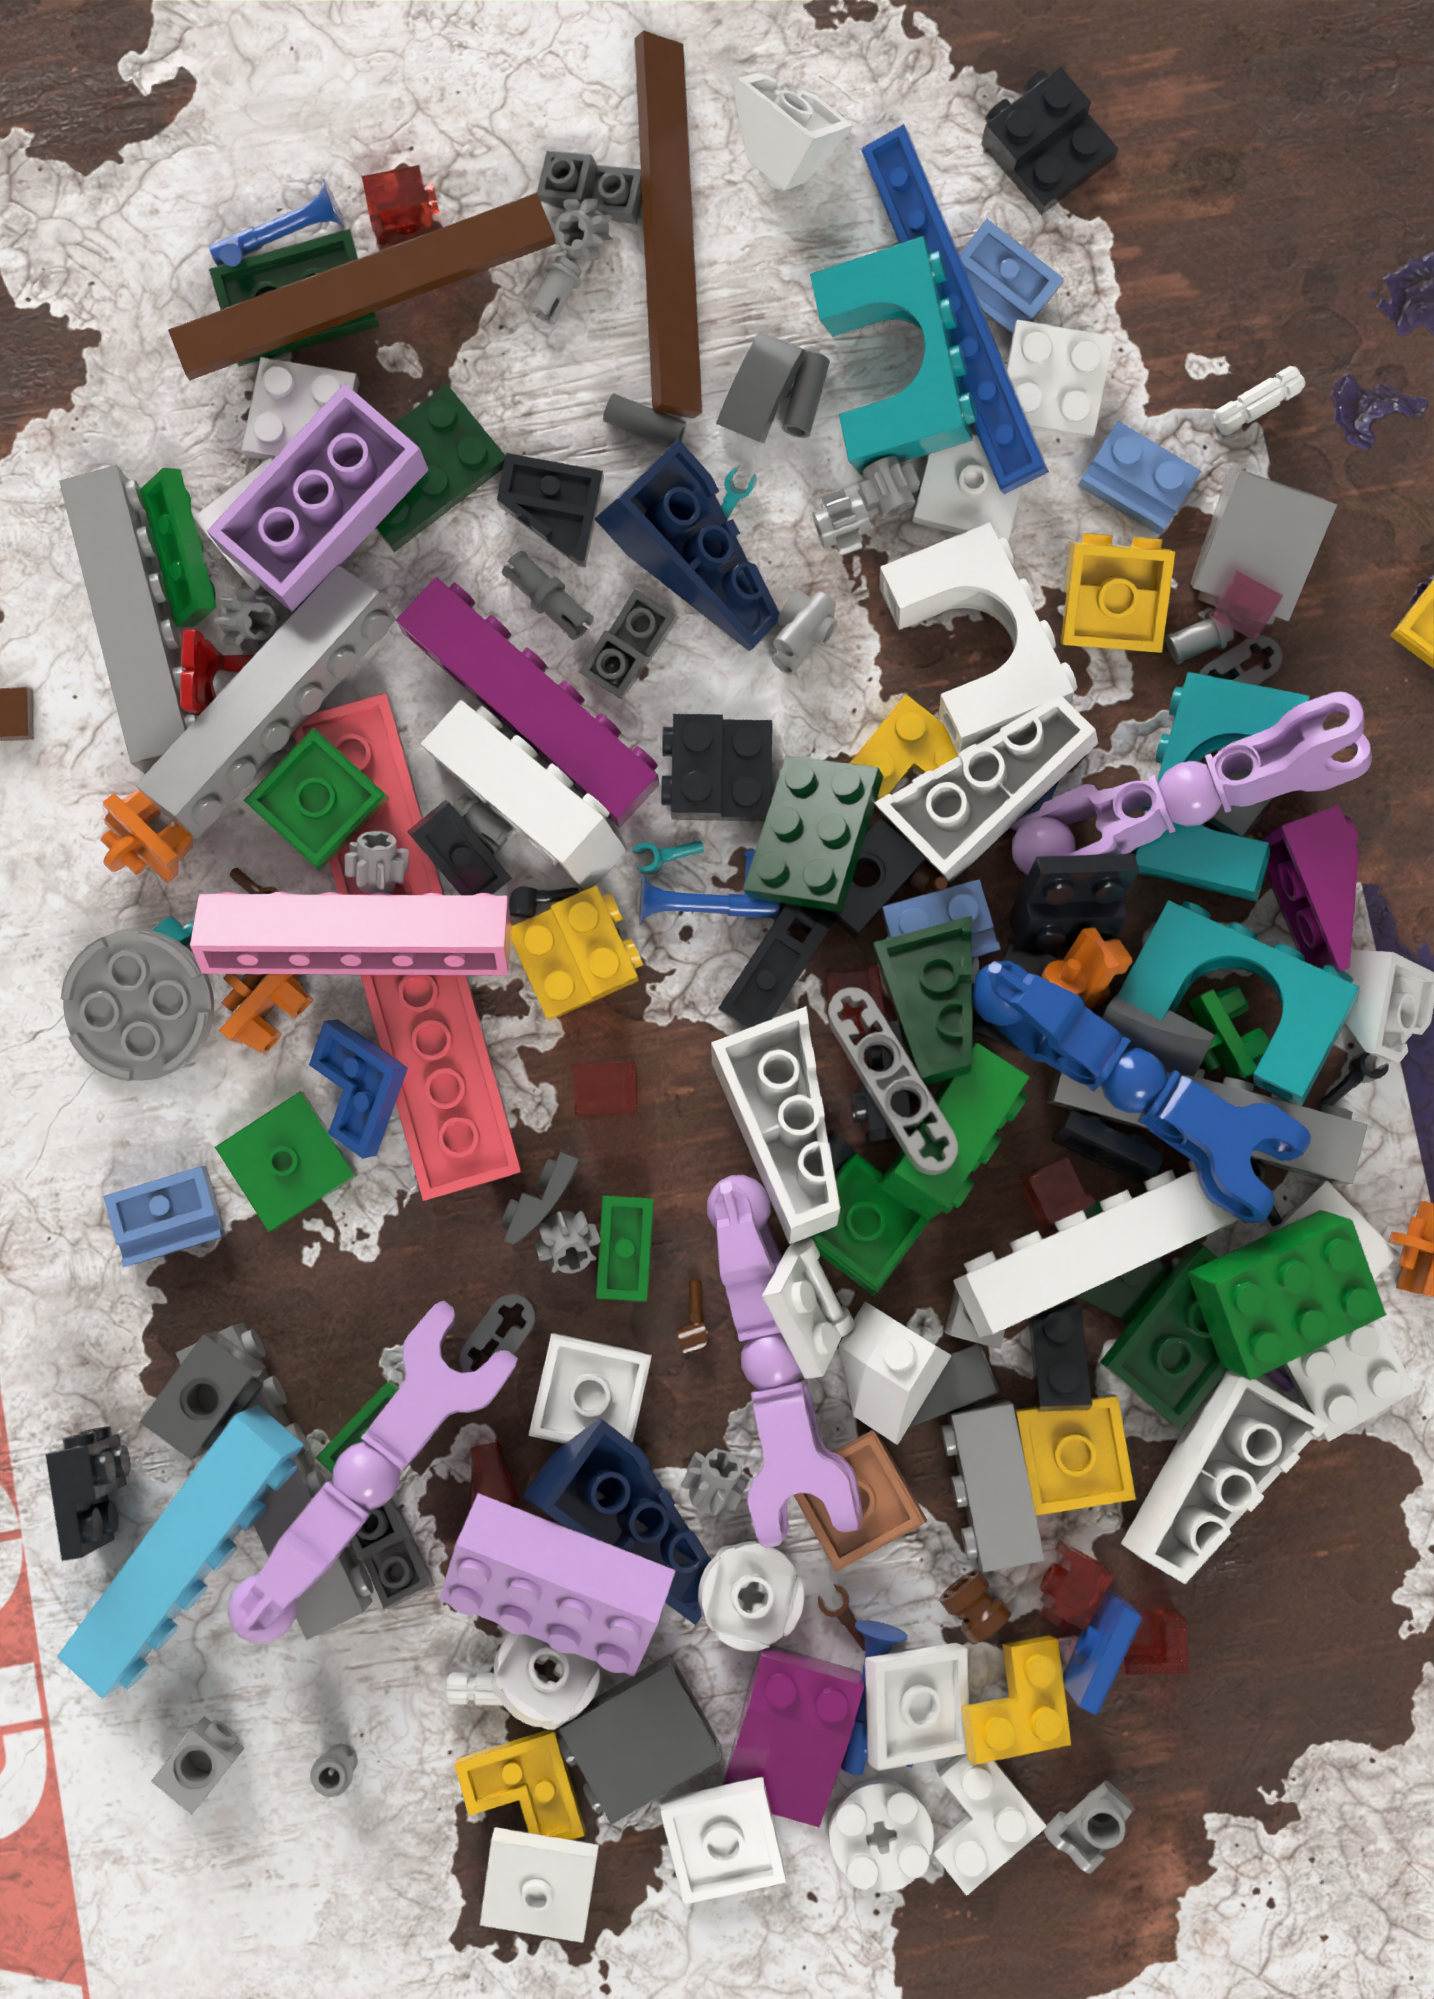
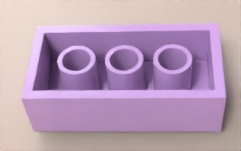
M344 383L207 530V533L224 554L289 611L294 613L337 565H341L424 476L428 468L420 448Z
M478 1493L455 1545L439 1600L450 1604L459 1613L478 1615L500 1624L503 1629L510 1633L529 1635L549 1643L553 1649L561 1653H575L598 1662L607 1671L613 1673L623 1672L634 1677L659 1622L676 1570Z

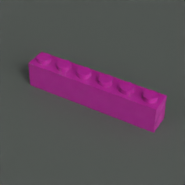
M435 577L396 619L402 633L515 735L525 740L549 765H555L574 783L573 787L583 796L588 793L598 800L609 811L610 814L607 817L620 828L660 785L658 774L654 771L658 764L639 746H636L631 751L618 739L621 731L605 715L599 713L594 718L581 706L585 701L584 698L568 682L563 680L557 685L544 673L548 666L531 649L526 647L523 652H520L511 644L508 639L512 635L500 621L492 615H489L485 620L474 611L472 607L476 603L463 588L456 583L448 587L438 577Z

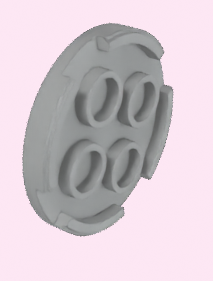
M126 930L101 937L92 942L72 962L61 990L60 999L63 1000L64 1016L71 1035L68 1037L78 1054L93 1068L120 1080H152L181 1069L202 1049L213 1023L214 997L208 975L201 974L194 954L187 947L174 938L155 931Z

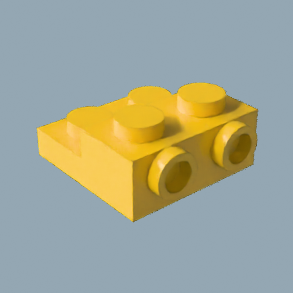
M1083 533L1082 543L1070 542L1064 585L1066 600L1060 643L1070 646L1162 653L1175 551L1161 549L1162 539L1148 537H1132L1131 546L1112 545L1113 535Z
M597 885L550 905L552 909L512 926L511 941L547 1021H551L639 981L635 971L636 968L643 965L632 938L622 941L614 923L623 920L612 893L601 896Z

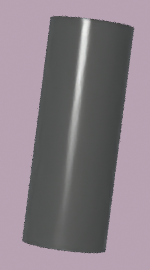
M816 352L804 353L796 374L782 425V430L789 435L807 438L811 434L830 360L822 354Z
M615 393L610 396L603 415L604 422L666 447H670L677 439L681 441L686 428L685 421L659 411H654L650 407Z

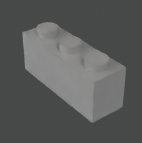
M1003 1399L962 1407L948 1412L949 1424L940 1426L946 1455H955L959 1475L951 1477V1485L957 1508H966L969 1527L961 1528V1534L967 1559H976V1563L983 1573L1045 1561L1013 1403Z

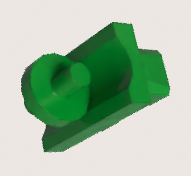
M1236 986L1216 993L1212 989L1186 1002L1195 1019L1193 1023L1216 1035L1202 1062L1207 1072L1221 1066L1226 1077L1235 1079L1244 1078L1254 1073L1257 1068L1256 1064L1261 1061L1270 1041L1265 1032L1260 1028L1254 1029L1241 1037L1236 1031L1231 1019L1249 1010L1248 1002L1241 989Z

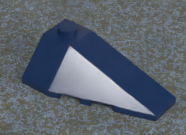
M677 439L594 520L628 557L746 650L750 651L777 624L780 612L756 564L748 562L736 538L740 532L734 520H727L715 496L720 491L713 477L686 446Z
M598 1418L550 1456L522 1498L558 1525L676 1570L665 1604L692 1624L697 1625L702 1617L698 1601L699 1584L705 1568L712 1560L695 1533L690 1531L674 1506L676 1503L667 1489L662 1487L649 1467L650 1462L643 1451L603 1419Z

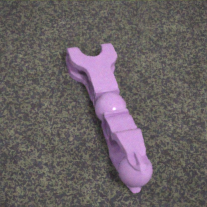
M1330 693L1297 705L1271 728L1227 745L1215 757H1212L1211 753L1205 755L1208 765L1197 761L1178 763L1164 773L1159 783L1155 775L1148 777V782L1133 781L1100 791L1090 784L1074 788L1044 802L1039 811L1022 815L1010 827L1017 831L1012 839L1013 860L1018 869L1028 875L1037 856L1127 854L1135 848L1158 839L1165 830H1168L1169 833L1175 832L1176 829L1173 823L1186 827L1202 825L1216 815L1221 805H1223L1225 813L1232 811L1230 806L1233 805L1240 807L1250 806L1297 790L1308 792L1323 791L1356 779L1369 769L1372 760L1370 743L1362 734L1365 722L1363 708L1359 701L1348 693ZM1342 712L1350 716L1346 724L1341 727L1327 731L1323 729L1324 721L1332 713ZM1345 747L1353 748L1358 752L1354 759L1345 763L1335 761L1331 757L1335 752ZM1239 770L1252 771L1248 777L1242 780H1229L1232 774ZM1140 807H1151L1149 812L1142 817H1130ZM1096 816L1095 825L1102 838L1091 845L1075 851L1074 835L1066 825Z
M731 1175L720 1180L711 1190L707 1200V1215L712 1226L717 1230L720 1277L726 1288L739 1341L746 1340L741 1352V1368L747 1380L757 1388L751 1392L764 1464L761 1472L753 1479L747 1495L757 1539L765 1548L781 1544L789 1530L787 1501L797 1493L813 1494L822 1500L830 1515L832 1525L838 1531L850 1532L859 1530L863 1512L854 1468L843 1457L829 1451L823 1444L807 1379H801L802 1372L762 1297L782 1259L781 1252L768 1222L771 1213L769 1196L765 1188L756 1179L746 1175Z
M446 1301L435 1304L404 1341L403 1362L406 1369L405 1381L361 1437L365 1442L352 1445L340 1454L333 1467L332 1482L327 1481L291 1527L280 1538L261 1573L246 1577L235 1587L229 1599L227 1614L231 1627L240 1638L250 1643L267 1644L280 1639L287 1633L296 1618L297 1599L333 1565L371 1515L369 1511L383 1506L394 1496L399 1486L400 1469L406 1470L449 1415L457 1412L470 1413L487 1407L514 1371L518 1358L510 1351L503 1350L494 1353L475 1372L460 1373L446 1365L442 1359L441 1346L455 1321L454 1308Z

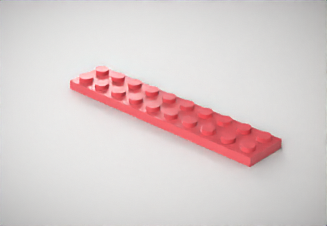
M383 693L309 715L294 732L296 744L314 727L389 797L386 803L329 861L337 892L341 895H372L358 888L357 876H345V853L350 852L349 843L357 842L361 834L370 831H383L390 833L396 838V849L404 848L409 850L408 872L404 873V883H396L395 888L388 893L392 895H423L426 893L445 895L437 867L407 833L408 830L423 819L388 695ZM361 975L380 1048L408 1067L396 1100V1105L423 1201L523 1173L468 975Z

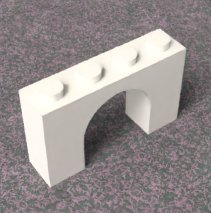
M991 523L880 567L879 589L899 630L948 610L971 608L983 611L996 618L1006 628L1011 637L1014 651L1003 666L989 675L949 690L940 696L939 716L957 754L975 743L978 745L999 733L1002 727L1059 694L1071 705L1074 691L1077 690L1076 680L1070 666L1066 662L1060 664L1053 650L1056 647L1051 627L1046 620L1039 621L1033 609L1035 600L1029 583L1025 578L1019 580L1012 567L1014 565V557L1008 541L1005 537H997Z

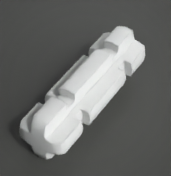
M1289 366L1277 373V377L1274 379L1269 378L1238 396L1237 401H1230L1218 408L1213 415V421L1220 433L1230 435L1242 428V424H1248L1279 406L1282 400H1289L1299 394L1305 386V380L1298 368Z
M453 1672L449 1674L446 1680L445 1691L446 1701L449 1704L467 1705L469 1700H474L475 1705H503L501 1699L495 1695L492 1689L494 1673H477L476 1678H471L470 1673ZM542 1674L537 1675V1678L541 1682H548L547 1676Z

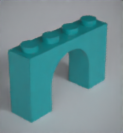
M924 236L811 273L810 277L819 320L832 337L886 320L908 322L923 331L925 353L922 365L916 377L904 390L890 398L839 413L848 461L859 474H863V470L870 464L885 457L896 456L899 463L973 441L970 424L977 422V414L971 393L963 394L960 376L967 375V367L961 346H953L950 329L957 328V320L951 299H943L940 283L947 281V273L941 252H932Z
M1187 672L1184 687L1176 686L1171 698L1169 715L1175 718L1170 735L1163 733L1158 744L1156 763L1161 764L1157 778L1158 783L1164 773L1178 763L1188 761L1199 762L1205 755L1271 728L1291 709L1310 701L1309 696ZM1148 806L1142 807V810L1148 812L1151 809V807ZM1173 823L1176 829L1175 832L1169 833L1168 830H1165L1158 839L1129 852V854H1135L1140 870L1138 874L1256 902L1258 901L1271 854L1268 842L1218 832L1203 825L1186 827Z
M1168 900L1117 997L1162 1021L1169 1010L1173 1013L1176 1012L1190 986L1210 972L1220 969H1241L1259 976L1272 987L1278 996L1282 1008V1017L1271 1042L1254 1072V1084L1302 1107L1358 1000L1360 987L1352 983L1354 979L1351 975L1344 971L1336 972L1333 966L1326 965L1322 970L1304 962L1305 956L1292 947L1277 944L1273 948L1257 941V934L1243 925L1230 922L1228 927L1209 919L1211 914L1194 903L1184 901L1180 906Z

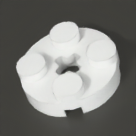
M746 1541L724 1546L716 1552L714 1559L708 1563L702 1574L699 1584L698 1601L703 1621L723 1643L738 1650L754 1652L771 1647L769 1644L776 1642L783 1635L786 1637L795 1628L803 1610L804 1588L800 1577L797 1576L795 1567L782 1552L774 1547L765 1548L756 1541ZM749 1582H757V1590L764 1593L762 1603L753 1602L751 1609L745 1610L743 1609V1600L738 1597L741 1588H747Z
M509 1633L495 1657L492 1689L495 1695L501 1699L504 1707L518 1720L535 1727H543L548 1730L557 1729L564 1723L576 1718L591 1702L599 1685L600 1672L599 1667H596L595 1661L575 1653H561L553 1649L549 1643L526 1634ZM548 1659L556 1664L553 1673L559 1677L558 1682L555 1683L550 1680L546 1683L541 1682L537 1678L538 1672L534 1669V1663L543 1665Z
M888 1778L867 1779L851 1786L842 1796L843 1799L836 1806L835 1812H832L829 1820V1843L836 1865L848 1877L849 1882L861 1890L869 1889L875 1892H889L909 1885L928 1870L930 1855L934 1845L933 1825L925 1804L915 1793L913 1794L909 1789L900 1786V1783ZM877 1822H884L887 1830L895 1829L896 1831L895 1837L890 1838L888 1845L885 1847H878L876 1842L869 1843L866 1839L867 1835L874 1833L873 1824Z

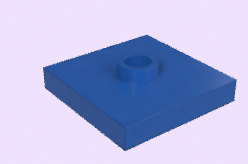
M1103 1587L1063 1673V1686L1079 1707L1094 1715L1099 1713L1142 1621V1615L1120 1594L1106 1587Z

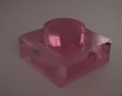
M1236 570L1210 615L1214 619L1256 641L1283 595Z

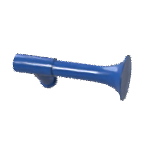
M322 179L323 187L320 193L310 203L260 226L250 227L209 245V251L216 265L237 266L243 256L263 248L262 246L320 222H334L340 224L343 229H346L341 211L325 179Z
M755 850L744 852V858H746L745 881ZM645 874L642 875L639 906L640 925L650 915L663 911L727 914L728 916L777 919L779 916L780 902L749 898L746 893L744 895H712L666 891L653 886L646 880Z
M860 1620L855 1622L854 1625L864 1637L865 1658L889 1654L896 1643L906 1641L908 1637L901 1629L878 1621ZM865 1661L862 1672L864 1688L851 1737L841 1764L843 1771L854 1775L863 1774L866 1758L868 1757ZM913 1764L906 1765V1767L912 1768Z

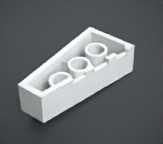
M1059 694L1002 727L999 733L978 745L976 743L958 753V757L934 771L929 770L912 780L913 783L893 795L888 794L874 803L900 833L951 884L1098 744L1096 729Z
M460 700L421 742L423 748L438 765L471 794L478 797L483 804L489 802L493 812L508 826L513 828L517 834H520L521 831L526 833L525 838L552 865L557 867L560 863L574 880V884L582 891L597 885L627 851L605 820L610 814L609 811L590 794L587 793L581 799L571 791L570 788L574 783L558 767L550 764L545 769L534 759L538 756V753L520 736L515 735L509 740L500 732V729L503 727L502 723L486 708L480 706L475 712L465 702Z
M800 1008L711 1042L712 1065L789 1245L837 1226L840 1205L830 1146L827 1139L822 1098L820 1097L807 1008Z
M1228 1369L1189 1419L1121 1544L1143 1560L1186 1584L1231 1534L1230 1528L1246 1510L1252 1512L1264 1498L1262 1493L1281 1472L1287 1473L1301 1458L1298 1453L1313 1437L1319 1438L1330 1424L1255 1379L1250 1381Z

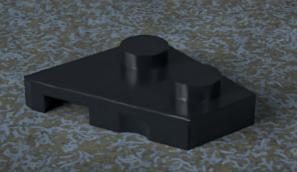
M506 453L497 502L500 508L576 565L586 567L604 474L602 470Z

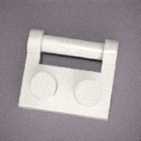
M811 1238L797 1241L787 1248L762 1295L805 1379L824 1376L841 1338L850 1333L855 1327V1322L849 1310L841 1307L818 1262L820 1252Z

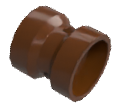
M974 1569L960 1577L939 1598L940 1603L949 1615H956L959 1620L963 1619L961 1631L971 1644L982 1642L993 1635L1008 1621L1012 1614L1001 1598H991L992 1594L989 1591L990 1583L979 1569Z

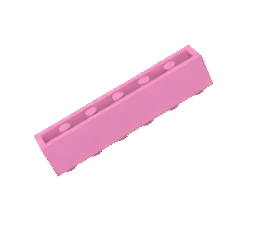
M221 892L219 894H199L190 946L201 974L508 975L512 922L508 896H494L488 893L462 896L442 895L439 893L392 895L383 892L372 895H341L335 892H326L320 895H291L285 892H273L271 894Z

